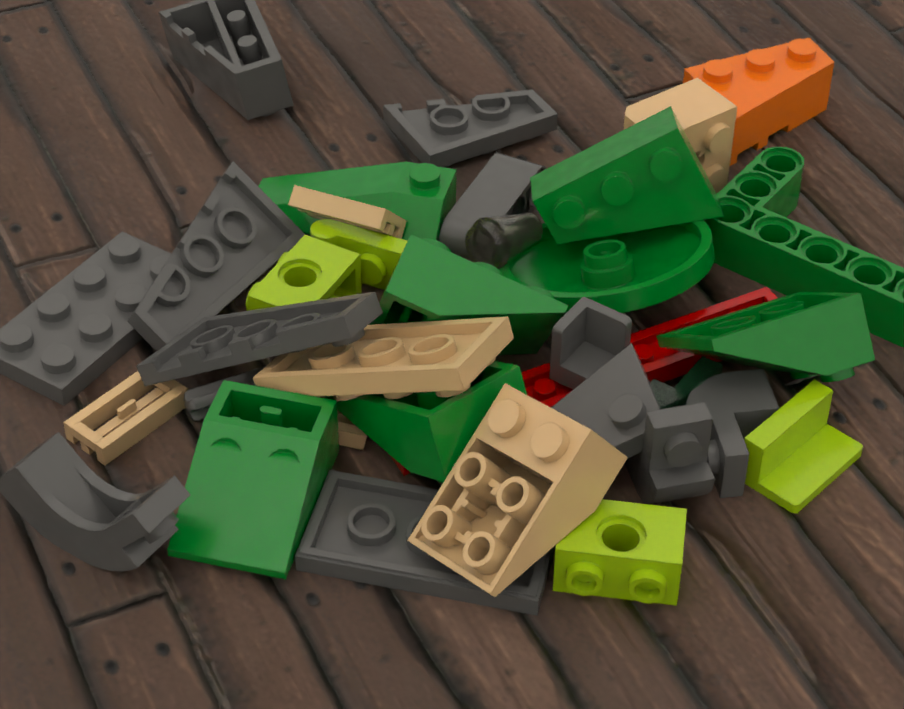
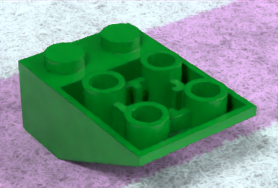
M411 234L379 301L383 313L369 325L508 316L514 338L498 355L537 354L552 333L553 326L564 316L569 305L555 300L549 291L541 287L525 286L503 276L499 269L488 263H474L452 253L440 241L430 238L421 239Z
M223 380L202 424L185 489L190 493V496L179 506L177 513L179 521L175 524L179 530L170 538L167 549L168 556L286 579L328 472L332 470L339 453L337 400Z

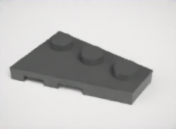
M533 89L476 95L472 100V104L447 105L444 99L426 100V109L402 111L400 103L383 105V121L422 163H431L444 168L557 130L558 114Z
M632 343L551 407L590 428L628 458L642 452L646 412L661 409L642 362Z

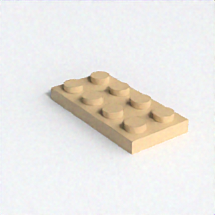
M508 316L367 325L364 328L365 335L351 344L334 347L332 343L299 352L278 355L253 377L255 386L310 396H333V399L337 401L355 399L364 394H383L387 399H398L414 392H435L439 397H451L468 390L471 382L487 366L495 362L496 356L513 340L514 336Z

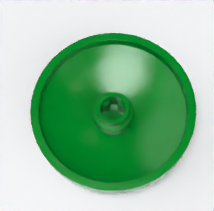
M704 220L562 244L555 242L546 224L542 223L518 236L504 249L499 258L498 268L503 276L522 285L538 286L549 291L555 300L569 305L566 313L583 296L620 313H625L661 303L690 289L710 271L714 263L715 254L712 231Z

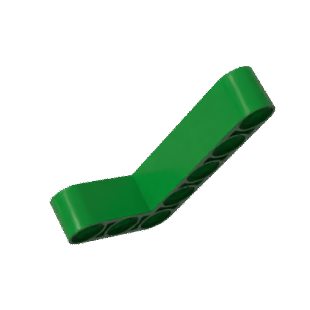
M775 146L763 150L717 193L724 217L704 220L712 231L715 254L714 263L786 296L797 292L861 293L869 333L904 347V268L786 218L798 205L804 170V158L799 152L787 147Z

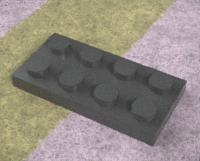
M125 232L119 233L0 329V374L65 406L143 339L127 321L171 253Z

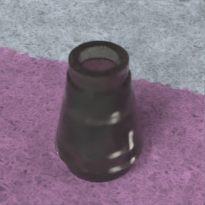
M530 212L482 217L476 220L467 231L465 247L470 259L474 263L484 262L499 269L534 243L540 241L543 235V227L539 218Z

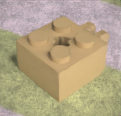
M697 77L626 107L624 130L671 106L715 192L718 193L727 185L737 106Z

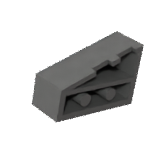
M196 0L159 12L172 57L247 120L259 116H269L278 110L294 106L282 59L255 0Z

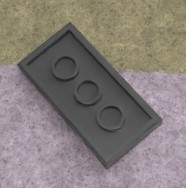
M329 470L295 555L297 571L538 616L556 545L500 594L494 597L407 541L439 489Z

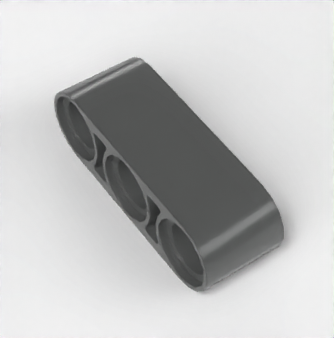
M495 153L447 214L441 227L439 241L458 256L474 263L484 262L493 266L535 210L536 206L532 201L530 177L546 170V167L505 154Z

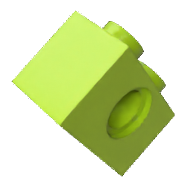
M304 235L289 252H284L281 255L276 266L260 282H256L251 287L246 299V310L362 294L361 254Z
M602 499L597 509L556 544L553 591L573 593L580 596H599L647 604L658 603L677 606L687 509Z

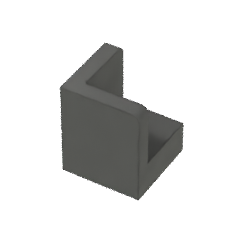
M583 296L553 326L549 378L574 390L630 345L631 318Z

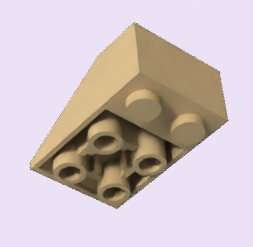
M505 383L407 541L490 595L496 597L597 509L628 457L590 428Z

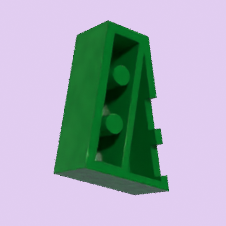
M671 106L530 177L532 201L557 244L724 217L717 194Z

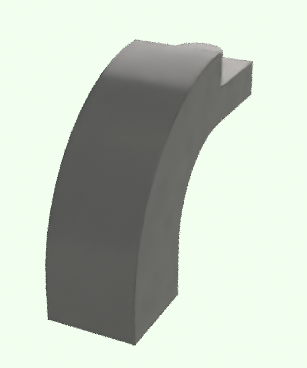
M59 432L34 448L0 477V492L42 536L85 563L109 571H130L138 568L179 530L175 526L179 519L173 511L190 496V493L176 476L169 478L145 493L133 494L117 489L95 474Z

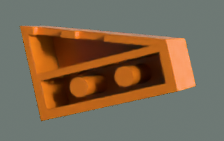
M810 37L794 39L788 43L764 49H754L748 53L720 60L714 59L704 64L684 68L683 83L698 77L737 106L730 166L737 163L738 154L750 147L759 150L768 144V137L781 129L788 133L827 109L834 61Z

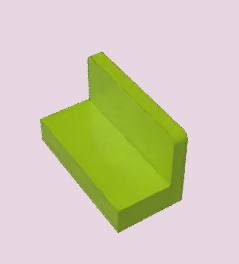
M815 379L744 438L749 452L745 484L791 513L800 512L861 457L863 449L861 443L827 424L833 390Z

